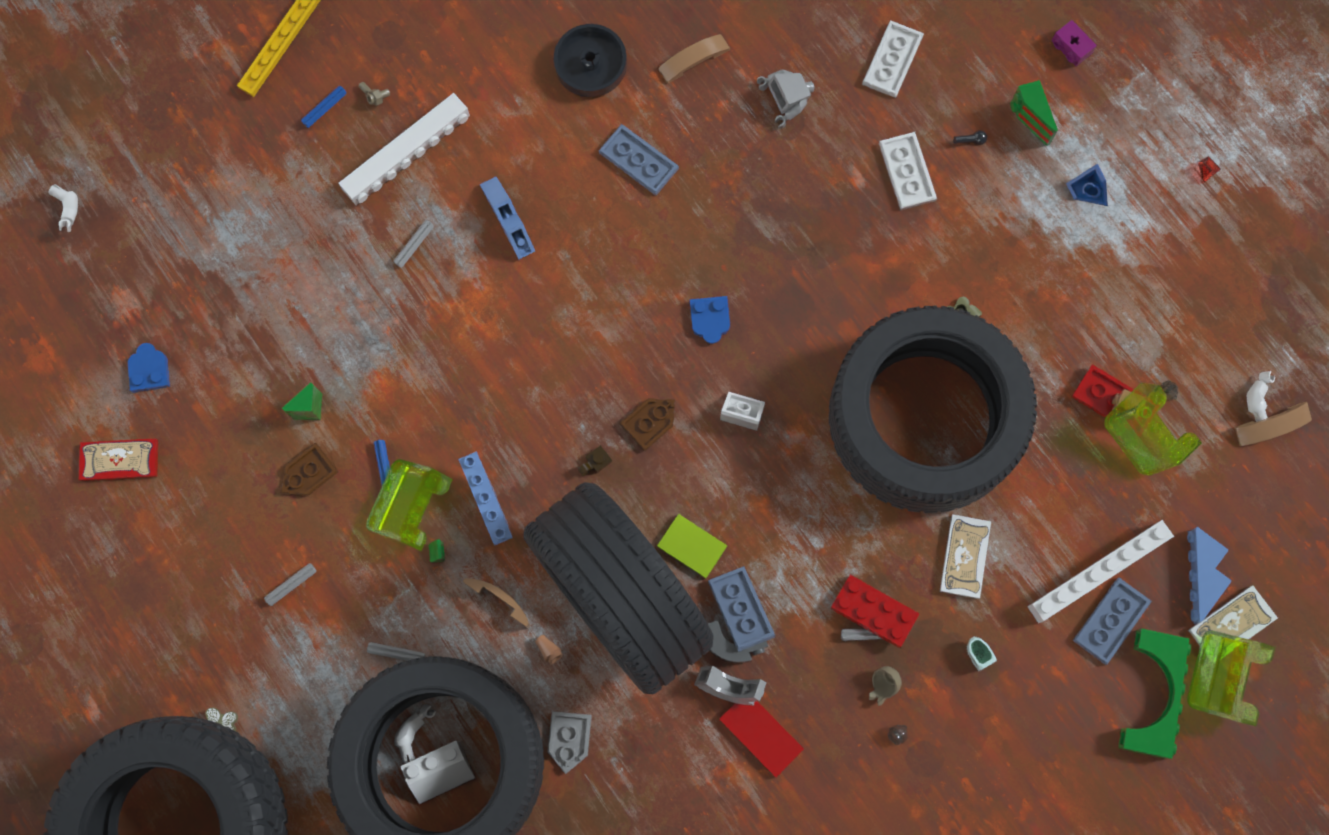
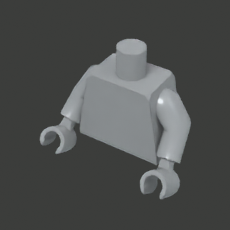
M784 69L768 75V78L760 76L757 79V84L764 83L759 85V90L764 91L769 86L781 114L785 113L784 116L779 115L775 118V123L779 120L784 121L778 126L779 129L785 127L788 119L791 120L801 113L807 105L811 92L814 91L812 81L805 82L802 74Z

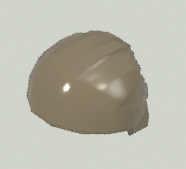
M883 666L874 672L872 677L874 691L869 694V700L878 698L877 704L880 706L887 698H891L898 693L902 680L897 670L889 666Z

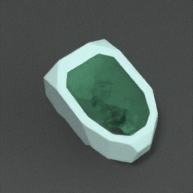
M975 636L969 639L967 645L968 655L978 671L997 661L993 651L985 641Z

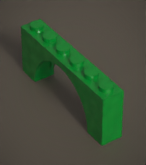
M1141 628L1136 630L1133 650L1148 655L1161 667L1168 682L1169 697L1164 712L1152 724L1139 729L1121 728L1118 749L1172 759L1177 750L1175 736L1178 735L1180 725L1177 722L1178 715H1181L1183 708L1180 702L1181 695L1183 696L1185 692L1183 681L1184 676L1188 672L1186 660L1191 652V644H1189V638Z

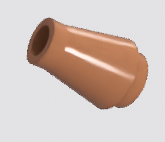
M541 635L536 639L535 643L545 662H549L552 665L563 656L561 649L546 638L545 635Z

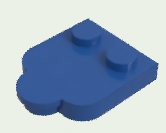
M727 296L690 299L693 332L697 336L703 337L707 343H717L721 339V335L726 334L730 329Z
M150 343L141 344L137 348L136 354L131 355L128 359L130 391L134 393L170 387L167 356L161 351L156 350Z

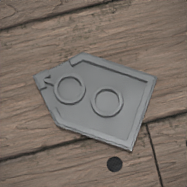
M552 711L548 753L565 774L588 756L592 715Z

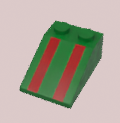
M1040 80L1018 86L1010 102L1012 112H1015L1017 118L1046 146L1050 145L1058 128Z

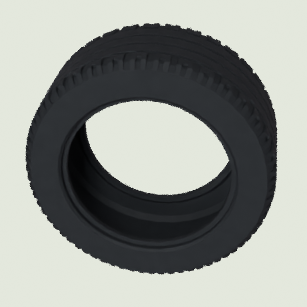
M937 305L924 306L923 308L918 306L908 308L906 311L895 312L890 317L886 316L877 321L874 326L872 325L864 331L862 336L858 337L842 361L830 396L829 425L831 438L834 441L836 453L842 459L841 463L846 471L851 473L850 476L858 484L860 483L863 486L862 488L869 494H874L877 496V499L884 503L888 502L896 508L902 510L905 508L908 511L918 513L920 511H924V513L947 512L955 508L965 507L981 499L1001 483L1021 461L1029 446L1037 416V411H1035L1037 407L1036 394H1034L1035 386L1033 378L1029 375L1031 372L1027 363L1023 361V356L1018 348L1012 345L1013 342L1005 334L1000 333L1001 330L992 323L988 324L985 319L977 315H971V312L961 309L954 310L953 307L941 306L940 308ZM913 357L939 358L963 369L975 380L981 389L989 411L988 435L982 450L967 461L945 467L921 465L897 454L882 439L872 420L869 396L871 384L877 376L894 363Z
M587 482L578 485L575 491H570L562 497V501H557L549 507V511H544L536 517L535 522L532 521L525 527L524 540L536 558L605 649L644 694L653 695L659 692L663 685H668L675 679L676 675L679 676L689 668L688 665H693L702 657V654L705 655L713 647V633L690 595L632 520L598 485Z
M429 656L403 661L393 665L391 668H386L378 673L375 678L372 677L363 685V688L361 690L358 689L351 697V702L346 704L340 714V720L336 722L333 730L334 735L329 743V757H327V769H329L327 782L328 788L331 789L330 797L333 806H336V814L341 823H344L349 835H516L523 827V824L533 811L532 809L539 796L543 780L544 750L540 731L530 708L519 693L505 680L487 669L465 660L452 657ZM439 696L462 698L475 706L491 724L499 743L501 755L498 783L488 804L470 822L449 832L423 830L403 820L387 803L379 784L377 772L380 745L393 721L403 711L417 702Z

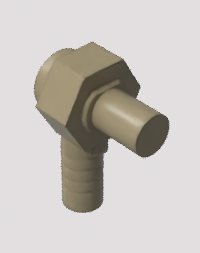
M365 82L359 84V88L367 95L366 97L370 105L377 106L382 104L383 98L390 96L388 89L379 91V89L371 90Z

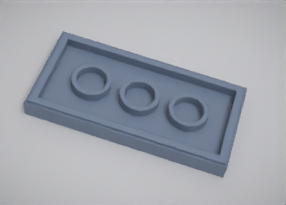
M623 124L619 126L599 150V154L654 195L661 191L679 169L677 164Z
M745 567L708 580V584L738 652L775 638L774 631Z
M1118 577L1073 641L1107 665L1152 601Z

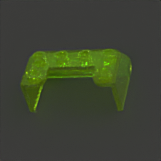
M1140 383L1105 418V427L1136 469L1141 474L1148 476L1180 465L1202 444L1199 438L1190 432L1184 433L1176 440L1157 414L1166 403V394L1160 385Z
M402 459L396 460L391 465L370 512L366 528L394 542L422 551L426 543V533L417 529L432 494H445L449 490L453 479L431 467Z
M1213 630L1205 632L1201 640L1187 697L1189 706L1199 711L1256 726L1259 717L1258 708L1253 704L1242 701L1252 662L1262 665L1270 663L1276 647Z

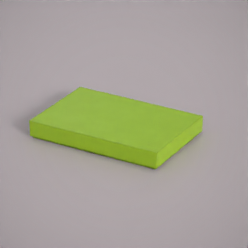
M678 514L657 547L706 579L727 548V545Z

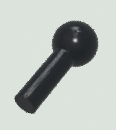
M979 130L973 135L954 136L953 142L954 144L974 142L977 145H983L987 141V134Z

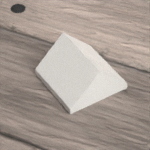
M728 392L721 411L720 420L757 430L765 402Z

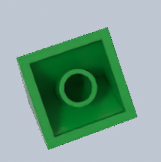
M310 382L282 409L294 420H321L322 393Z

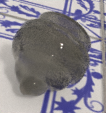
M1168 380L1159 386V395L1163 399H1177L1178 386L1176 383Z
M891 726L887 733L889 740L895 745L905 743L908 738L907 726Z

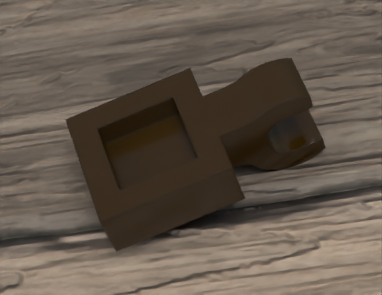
M600 445L585 457L588 462L581 465L578 471L583 477L593 469L598 473L609 465L612 459Z

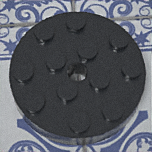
M583 24L570 29L560 38L555 47L554 66L557 77L567 90L579 96L598 97L611 92L620 84L627 69L626 49L621 38L611 29L598 24Z

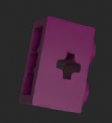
M1073 20L1059 29L1052 39L1055 48L1061 50L1066 55L1067 60L1075 66H1078L1088 58L1097 46Z

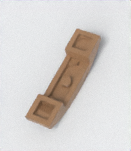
M721 34L715 35L680 51L662 64L658 70L668 84L683 76V72L712 56L715 59L729 51L730 48Z
M1303 402L1289 407L1288 411L1258 422L1251 421L1235 427L1239 445L1244 446L1272 439L1309 423L1312 418L1308 403Z
M468 578L463 580L466 585L480 595L485 589L490 591L514 608L510 616L527 628L531 626L522 608L503 590L485 581Z

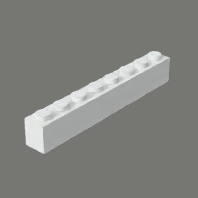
M454 93L340 181V187L355 205L363 203L371 193L381 189L385 182L395 178L400 170L409 167L414 159L423 156L428 148L437 145L442 137L451 134L456 126L465 123L470 116L468 108Z
M1163 520L1159 521L1029 605V610L1038 623L1045 621L1174 537V535Z

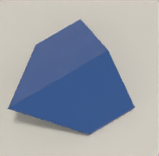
M1098 164L1066 183L1074 200L1108 206L1107 183Z

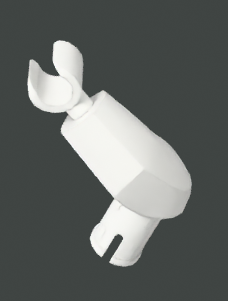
M54 184L49 189V195L59 199L63 204L59 230L61 231L62 227H67V232H70L77 215L78 197L73 191L67 192Z
M1271 371L1260 373V381H1255L1247 393L1248 410L1253 413L1256 422L1268 418L1265 411L1267 404L1264 396L1268 390L1266 383H1273L1275 381V376H1270Z
M423 705L419 715L416 712L402 723L395 735V746L400 749L403 763H408L407 755L410 762L415 760L411 743L414 740L415 733L424 724L422 719L424 717L432 718L435 715V710H430L427 713V710L431 708L430 705Z

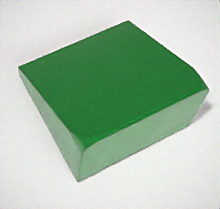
M440 539L429 544L431 563L445 560L444 543Z

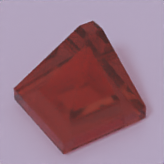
M1209 156L1198 163L1204 183L1221 170Z

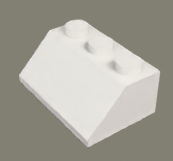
M454 741L400 766L406 782L419 804L475 778L460 741Z

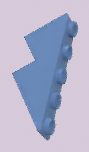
M494 177L480 184L518 259L535 252L527 231L498 178Z
M477 451L460 458L459 462L494 546L513 538L506 517Z
M1199 527L1188 531L1187 535L1191 546L1188 559L1191 562L1189 580L1192 582L1190 600L1193 602L1191 620L1194 621V624L1201 623L1231 583L1229 578L1215 569L1228 552V549Z

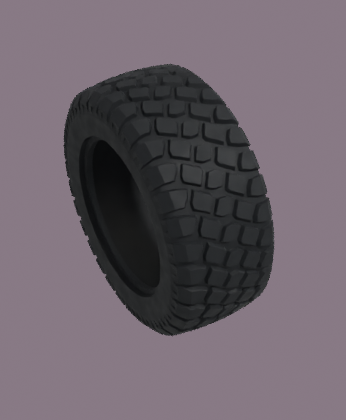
M166 716L150 718L121 727L100 738L89 746L85 752H82L58 782L59 789L54 790L49 803L51 810L47 811L44 827L48 830L43 834L118 835L119 816L129 791L142 776L156 767H165L182 772L195 780L206 791L217 811L220 835H288V830H286L285 826L288 823L287 808L283 804L286 802L282 788H279V779L274 769L269 767V761L247 738L242 737L240 733L227 726L210 720L187 716Z

